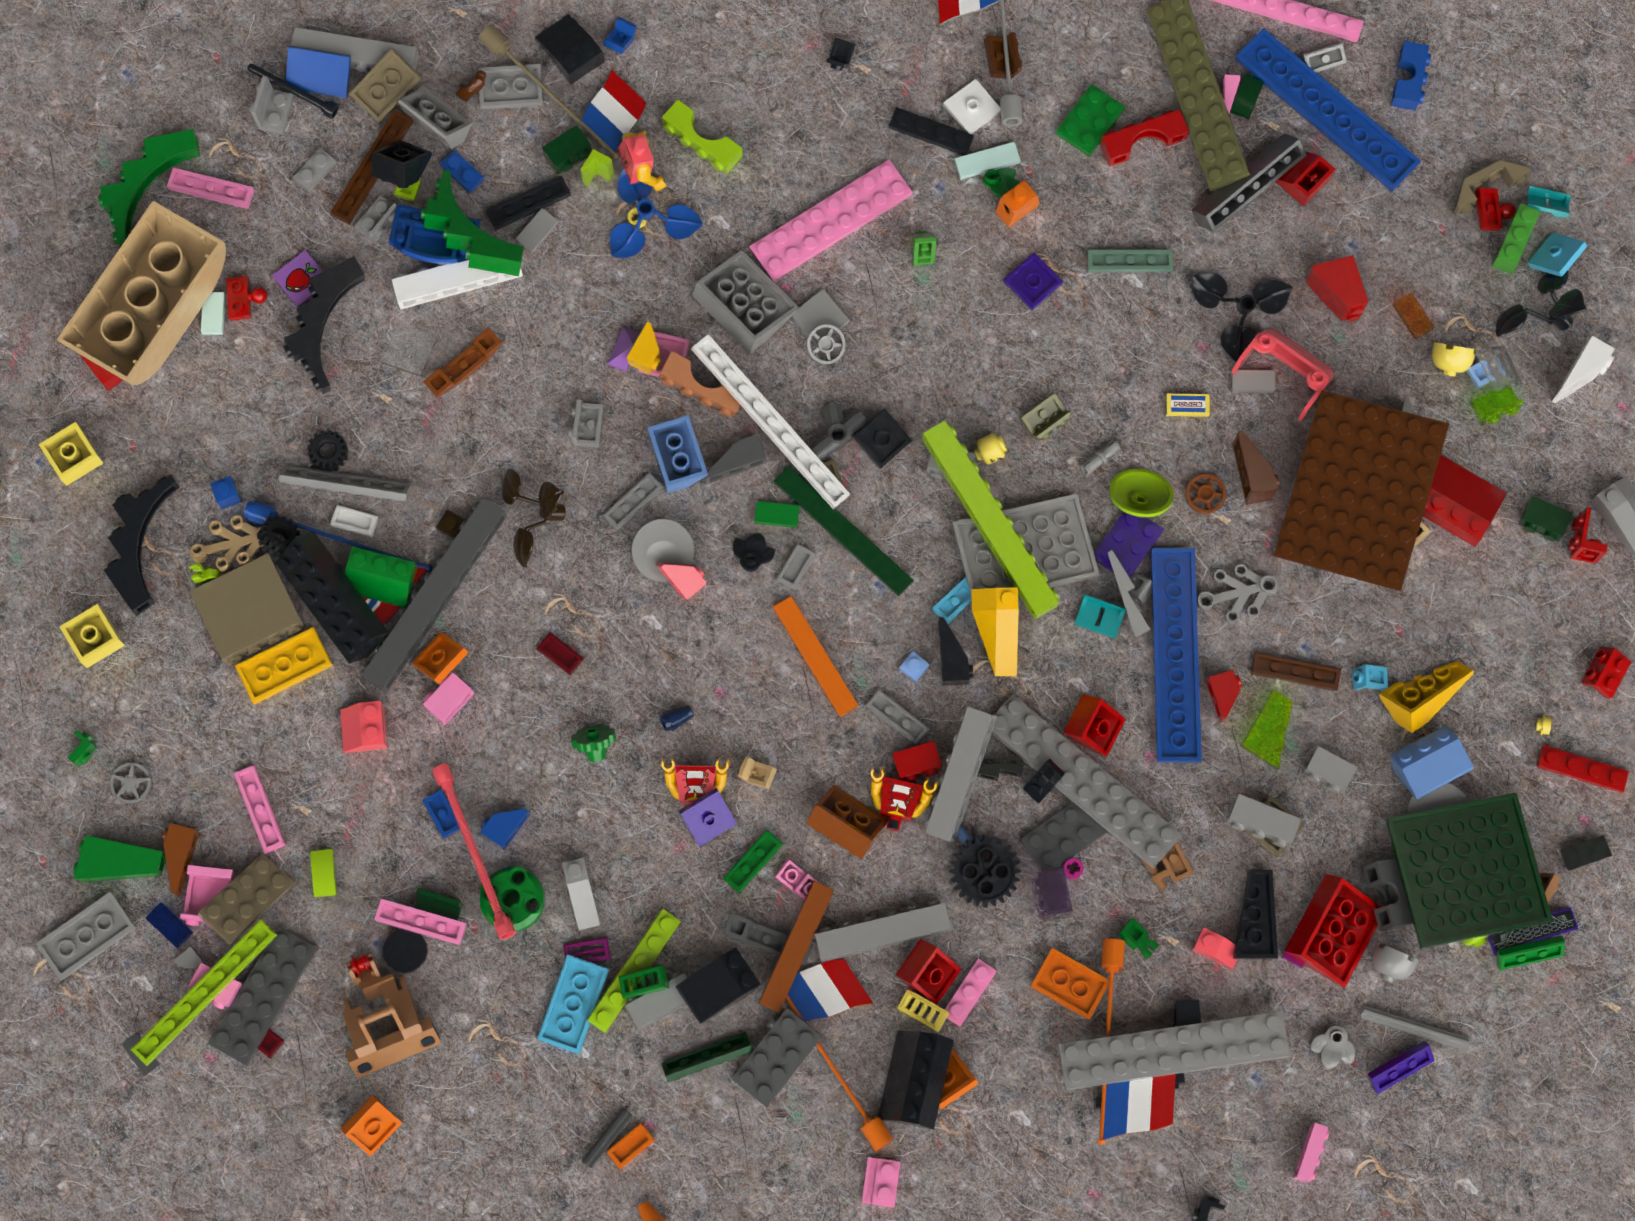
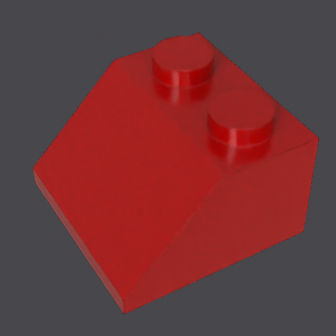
M1082 694L1063 733L1076 743L1107 757L1126 719L1102 699Z
M920 939L895 975L911 989L937 1005L962 969L938 947Z

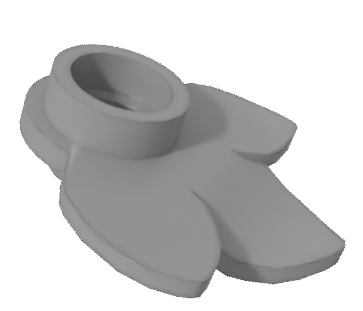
M1333 1025L1326 1030V1033L1319 1034L1312 1040L1310 1050L1321 1052V1061L1326 1069L1335 1067L1340 1060L1349 1064L1353 1063L1355 1048L1348 1040L1347 1031L1342 1026ZM1335 1033H1339L1341 1035V1038L1338 1041L1333 1040V1035Z

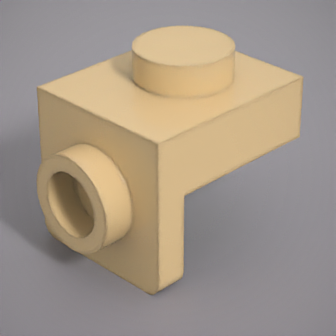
M745 757L744 762L740 765L738 777L748 784L769 790L777 769L773 766L756 762L750 757Z

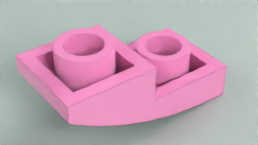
M789 859L783 863L774 875L777 880L803 900H805L812 882H818Z

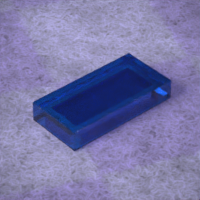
M162 902L146 917L177 949L194 933Z

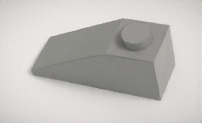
M584 857L563 862L565 879L579 931L601 926Z

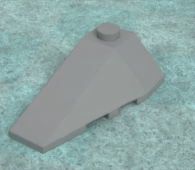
M1624 477L1597 494L1591 501V504L1635 558V489Z

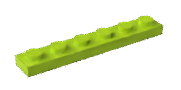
M664 909L659 911L586 1021L603 1033L607 1032L629 999L622 998L619 976L650 968L680 924V920ZM628 980L629 989L633 991L632 981Z

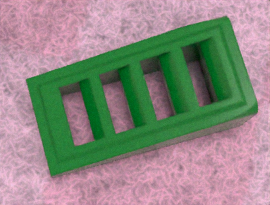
M661 965L619 976L623 999L670 988L666 968ZM655 974L658 976L659 984H657ZM646 976H649L651 986H648ZM637 978H640L641 989H639ZM628 980L632 981L633 991L629 989Z

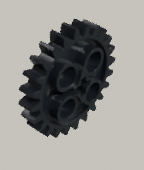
M983 835L981 841L977 836H974V843L970 840H965L967 847L959 845L961 853H953L957 860L949 862L955 866L954 869L948 870V872L955 874V877L950 879V882H957L953 890L961 889L959 897L962 898L967 895L966 902L970 903L974 899V906L977 907L981 901L985 908L988 906V901H990L992 906H996V899L1004 903V895L1011 897L1009 889H1017L1013 882L1020 881L1019 878L1015 877L1016 873L1021 872V870L1015 868L1020 861L1013 860L1017 853H1009L1011 845L1003 847L1004 840L1002 839L996 843L995 836H992L989 841L987 835ZM987 849L990 856L987 861L983 862L980 859V853ZM998 856L999 860L991 865L995 857ZM972 865L974 874L971 877H966L965 868ZM999 865H1003L1005 868V873L1001 877H998L995 872ZM982 867L988 868L987 872L989 874L987 876L981 875L983 873ZM979 877L975 885L971 886V882ZM984 881H988L990 884V888L986 893H982L980 890V885Z

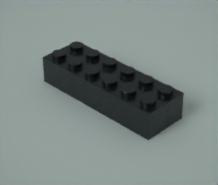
M312 531L296 536L275 563L346 661L351 664L367 658L388 633L316 533Z

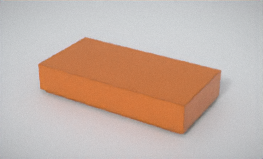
M639 1123L608 1149L606 1153L621 1170L656 1140L644 1125Z

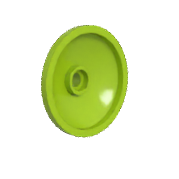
M1146 469L1122 471L1113 477L1109 486V495L1112 502L1125 513L1136 517L1160 515L1171 507L1174 498L1171 484L1163 476Z

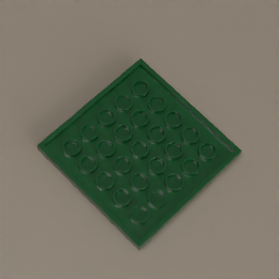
M1517 793L1386 819L1420 949L1538 926L1553 921Z

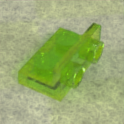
M1508 384L1471 401L1470 404L1481 425L1487 423L1493 425L1499 422L1502 416L1508 414L1510 417L1520 412L1524 401L1523 399L1518 400L1511 385Z

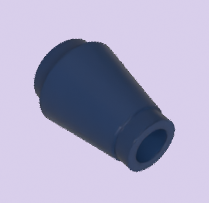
M689 705L664 711L659 716L666 732L674 731L694 717Z

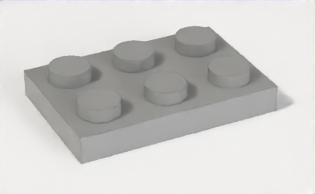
M541 64L524 65L542 82ZM518 65L478 68V71L481 70L486 73L485 85L479 91L481 110L543 106L542 88Z

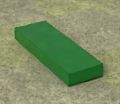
M766 830L726 874L723 880L740 894L778 852L783 843L770 831Z
M1563 936L1497 950L1499 971L1563 957L1565 940Z

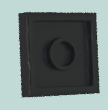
M885 408L852 436L879 469L912 441Z

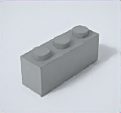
M1238 794L1227 822L1231 823V827L1236 830L1243 831L1246 829L1251 831L1252 835L1256 838L1264 839L1266 837L1273 840L1272 843L1274 845L1285 848V846L1290 847L1293 843L1301 818Z
M677 972L668 977L669 989L628 999L629 1003L625 1006L639 1031L687 1005L676 989V985L687 979L685 972L681 975Z

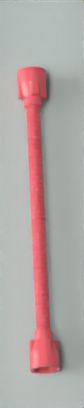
M448 764L438 765L432 769V773L438 786L440 785L450 801L449 803L452 806L451 808L481 883L484 886L483 888L486 891L485 893L488 896L491 908L494 911L495 921H493L497 935L500 940L508 939L516 934L510 917H507L501 909L452 784L454 778Z

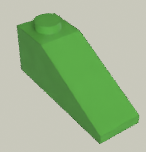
M918 231L912 234L913 265L934 264L936 236L933 232L928 233L927 231Z

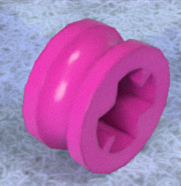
M1076 858L1067 860L1063 866L1064 875L1069 879L1079 878L1084 869L1082 862ZM1073 863L1077 864L1076 868H1079V872L1070 874V869L1067 870V866H1072Z

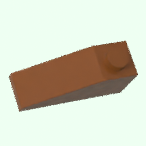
M170 823L169 828L164 830L162 840L164 841L163 845L171 893L180 897L187 877V868L191 864L200 833L195 829Z

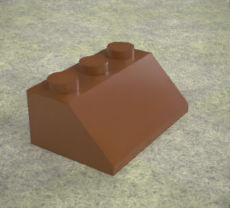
M833 784L816 804L806 824L862 860L886 826L888 819Z

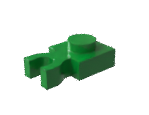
M1131 918L1118 933V936L1131 949L1139 948L1140 953L1145 959H1148L1153 954L1148 950V947L1154 951L1159 946L1155 941L1146 937L1149 932L1134 918Z

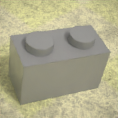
M1318 746L1303 773L1307 775L1310 781L1314 783L1321 782L1327 785L1326 788L1329 791L1343 794L1358 767Z

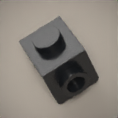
M835 38L830 56L826 62L831 64V68L842 71L843 68H849L856 44Z
M1207 1196L1206 1200H1200L1198 1208H1194L1191 1220L1207 1221L1210 1208L1222 1211L1225 1205L1220 1204L1221 1200Z

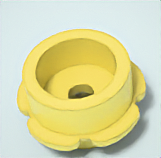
M1545 714L1542 715V718H1537L1536 731H1540L1539 734L1541 736L1543 734H1550L1552 718L1545 717Z

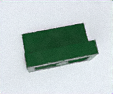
M421 888L417 889L419 896L414 908L458 921L463 908V904L460 901Z

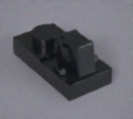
M1049 758L1023 787V790L1039 804L1062 779L1065 773Z

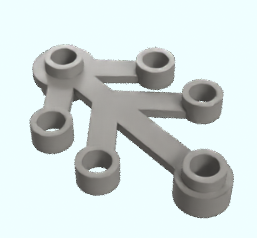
M1238 564L1234 569V575L1237 578L1245 577L1255 583L1247 586L1227 575L1224 570L1218 569L1213 575V580L1219 584L1225 583L1234 588V590L1214 595L1208 591L1202 592L1197 598V605L1202 610H1209L1216 603L1238 598L1232 610L1228 611L1225 616L1229 624H1235L1249 595L1258 593L1253 605H1250L1246 610L1247 616L1255 619L1260 614V607L1266 597L1272 596L1278 591L1279 582L1277 578L1269 574L1261 577L1247 569L1244 564ZM1237 569H1244V574H1239ZM1221 573L1224 578L1220 580L1216 577V574ZM1264 583H1270L1271 589H1266ZM1207 599L1209 604L1203 605L1201 600ZM1251 608L1256 609L1257 614L1252 615L1249 612V610ZM1229 614H1234L1236 620H1230Z

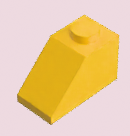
M647 321L629 352L627 361L629 365L651 375L653 370H658L662 359H660V351L652 324Z

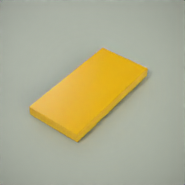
M313 626L234 666L252 703L255 705L333 666Z

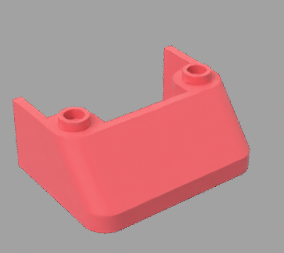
M1265 328L1248 345L1237 360L1231 373L1236 374L1254 349L1260 353H1271L1304 376L1308 386L1316 391L1298 418L1299 421H1302L1320 397L1321 391H1324L1334 377L1333 370L1275 328Z

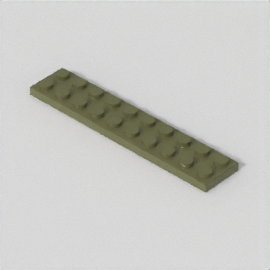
M1164 0L1146 8L1210 191L1213 192L1250 176L1251 174L1189 1Z

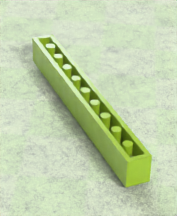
M943 421L924 432L922 441L1013 587H1018V595L1033 619L1036 620L1058 606L1059 596L1054 588L1050 589L1048 586V579L1043 570H1038L1035 565L1036 559L1030 551H1026L1023 546L1025 542L1019 533L1016 534L1012 527L1014 525L1008 515L1005 516L1001 511L1002 505L998 498H993L991 495L990 485L986 479H981L978 474L979 468L974 461H970L968 458V451L965 445L959 443L956 439L957 433L952 425L948 426L946 421Z

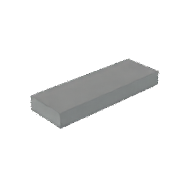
M649 472L603 515V518L619 532L657 497L665 487Z
M880 689L876 691L865 705L867 709L914 746H918L930 731V728Z

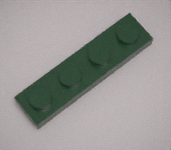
M744 1032L661 1062L669 1083L715 1065L723 1064L737 1057H742L753 1052L748 1036Z

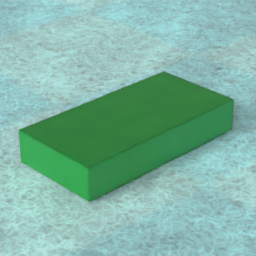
M757 501L754 524L797 528L800 505Z

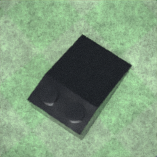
M569 14L535 36L537 42L570 84H573L605 62L603 51Z
M735 947L676 985V989L698 1022L702 1024L752 994L761 984Z

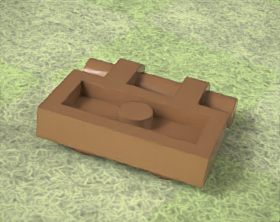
M1178 842L1162 858L1161 862L1165 868L1162 872H1159L1157 866L1153 869L1141 860L1143 865L1149 869L1152 875L1151 880L1153 884L1156 883L1159 891L1167 887L1164 879L1168 876L1174 884L1194 874Z

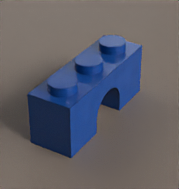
M1404 41L1400 50L1398 69L1408 71L1412 79L1397 80L1393 90L1391 106L1416 111L1418 104L1423 103L1425 92L1421 90L1422 85H1426L1428 77L1425 67L1429 66L1431 54L1428 53L1429 45Z

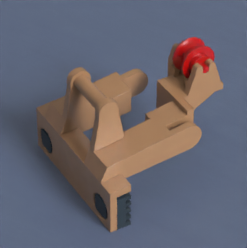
M361 951L359 958L351 956L352 960L347 962L346 965L355 985H361V989L368 1001L383 995L388 1005L366 1015L362 1006L353 1009L348 998L343 1000L346 1011L342 1013L354 1047L346 1051L345 1054L357 1078L441 1044L439 1034L430 1017L422 1020L419 1019L404 975L399 977L402 987L400 990L393 974L382 977L377 961L372 953L364 955ZM392 1014L400 1030L374 1040L369 1023Z

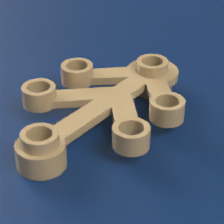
M235 515L230 519L232 528L249 534L248 536L241 537L224 528L220 521L214 520L209 524L211 533L227 539V541L207 546L195 544L190 549V556L194 562L203 563L208 559L209 554L229 550L224 557H219L215 561V565L220 572L227 571L235 557L240 566L251 562V558L257 550L264 546L259 545V539H257L261 527L255 528L245 523L241 516ZM215 526H219L218 529L213 530ZM251 544L246 552L239 553L243 546ZM243 557H247L245 561H240ZM223 562L226 563L224 566H219Z

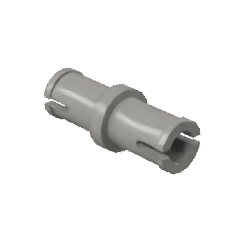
M1112 439L1103 448L1094 451L1093 456L1080 465L1081 471L1086 476H1089L1099 466L1107 464V460L1121 450L1119 444Z

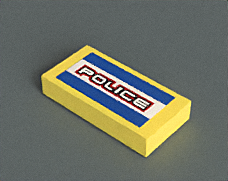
M1166 394V416L1209 417V394Z

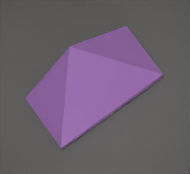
M623 326L607 365L627 372L630 366L627 356L641 332Z

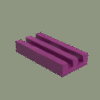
M607 937L563 945L565 959L567 954L579 957L605 952L604 956L583 960L592 963L611 960ZM604 943L602 948L569 953V949Z

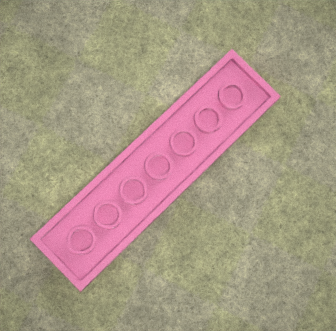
M887 160L749 246V250L768 277L774 282L912 195V191L891 161Z

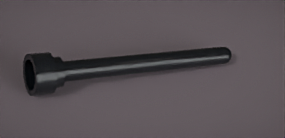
M249 64L247 67L251 73L261 78L263 75L267 76L270 83L320 108L324 116L330 119L336 116L339 104L333 101L324 102L254 64Z

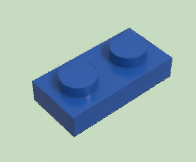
M456 150L451 152L440 163L441 168L451 171V177L469 194L485 180Z
M442 790L422 800L443 839L460 830L451 805Z

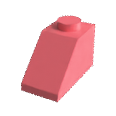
M658 562L656 564L678 594L686 600L707 584L703 579L705 574L697 566L694 568L688 564Z
M1202 928L1192 948L1193 952L1233 970L1237 959H1233L1234 943L1213 931Z

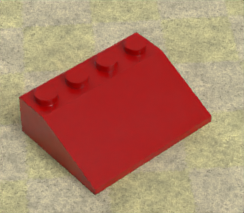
M1440 455L1423 517L1476 547L1491 524L1507 493Z
M1325 874L1284 951L1305 966L1345 988L1378 927L1374 910L1381 907L1342 877Z

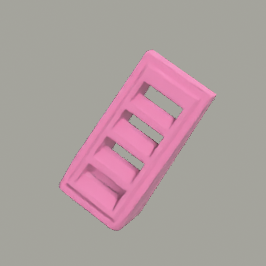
M1225 74L1221 82V93L1228 113H1230L1240 82V75Z

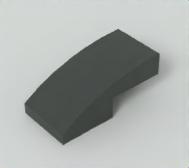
M1013 763L986 765L980 767L977 777L998 781L999 774L1002 773L1021 778L1024 765Z
M1604 835L1560 850L1568 871L1613 856Z

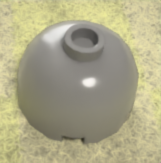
M1377 942L1372 955V963L1374 968L1381 973L1380 978L1392 983L1394 979L1404 980L1409 978L1415 971L1419 960L1414 958L1412 962L1409 955L1386 945L1384 949H1381L1382 944Z

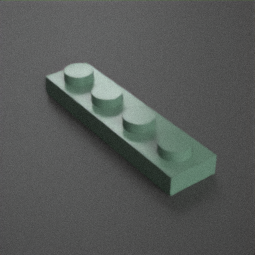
M1172 249L1088 250V273L1172 272L1173 251Z

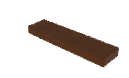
M1259 652L1254 653L1251 675L1332 691L1338 690L1341 674L1340 668Z

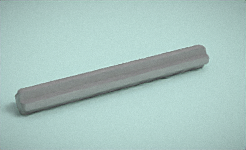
M1363 1006L1360 1013V1018L1455 1048L1466 1051L1470 1046V1038L1368 1006Z

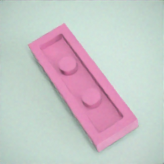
M978 958L944 1009L949 1012L946 1019L960 1028L997 971Z

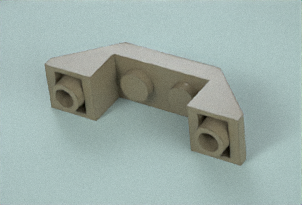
M1499 160L1464 178L1458 192L1453 214L1455 216L1461 213L1465 215L1474 209L1473 206L1477 198L1473 192L1482 187L1483 183L1487 181L1494 182L1502 177L1508 188L1515 185L1519 187L1528 181L1527 178L1532 172L1531 169Z

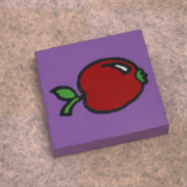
M305 250L274 273L272 277L293 303L300 307L313 298L308 290L310 286L309 279L323 271Z

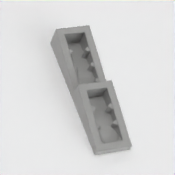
M1113 550L1108 552V556L1135 638L1151 629L1128 593L1135 588L1134 584Z

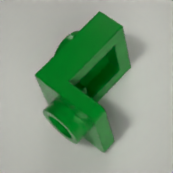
M76 730L74 734L82 742L68 756V759L80 767L89 762L92 757L91 754L97 747L92 744L94 739L84 731L81 734Z

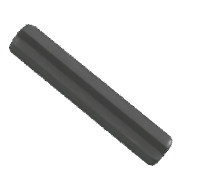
M624 1108L619 1111L583 1158L584 1164L590 1168L595 1166L632 1118L630 1112Z

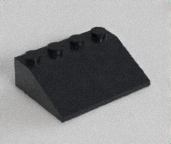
M897 1031L878 1114L881 1120L934 1130L954 1042L953 1039L940 1034L922 1031Z

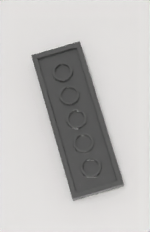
M279 926L275 931L277 936L265 947L207 1043L246 1066L249 1065L258 1050V1046L261 1045L267 1035L268 1029L273 1025L317 951L315 946Z

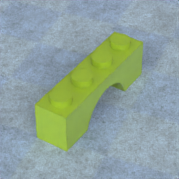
M677 99L662 116L664 130L670 135L675 134L679 137V141L684 146L692 147L701 159L706 158L717 171H723L728 174L743 157L742 148L727 136L718 140H707L700 137L693 129L695 121L694 111Z

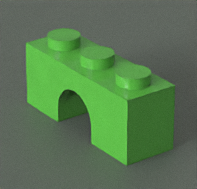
M1522 203L1519 205L1492 267L1512 275L1541 211Z

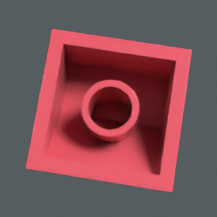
M381 700L357 703L340 710L343 753L388 748L385 708Z

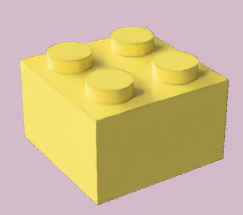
M74 422L39 444L55 472L66 486L103 464V461L77 422Z
M98 604L59 626L80 663L86 668L125 646L105 611Z

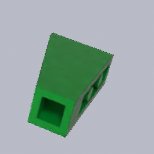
M85 835L84 840L79 845L80 857L78 862L74 864L73 875L74 879L79 882L160 877L163 874L166 857L163 851Z

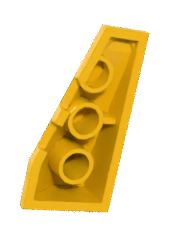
M1018 587L971 589V611L978 626L980 637L983 640L994 676H1017Z
M1455 661L1434 669L1433 673L1422 677L1419 674L1414 676L1412 681L1406 683L1402 681L1397 682L1381 692L1379 697L1395 722L1413 733L1434 717L1474 674V670L1459 661Z

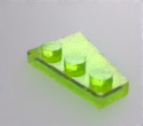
M1274 690L1268 697L1240 747L1278 770L1280 769V758L1284 749V738L1289 724L1293 701Z

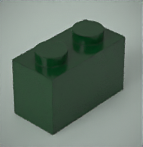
M577 125L542 147L545 158L557 174L569 171L573 164L578 161H584L592 152L590 142Z
M1532 496L1526 504L1518 525L1522 526L1527 532H1536L1543 535V538L1548 541L1559 542L1565 534L1573 513Z

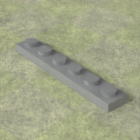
M284 465L279 474V482L292 486L301 485L311 489H328L332 492L341 491L352 495L387 498L397 502L406 501L411 492L410 483L292 465Z

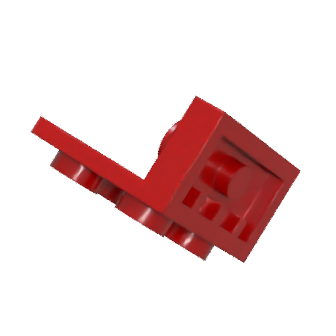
M1586 507L1573 520L1572 531L1575 532L1573 539H1570L1568 551H1571L1570 559L1596 564L1606 554L1608 545L1603 544L1598 539L1586 540L1592 509L1591 507Z

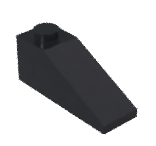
M939 617L942 685L969 684L970 678H973V665H969L968 657L944 617Z

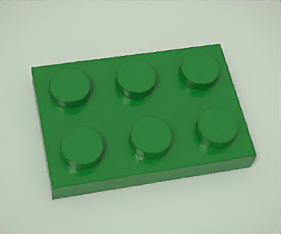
M1091 84L1056 130L1055 135L1090 157L1101 143L1103 135L1109 132L1124 112L1126 106Z

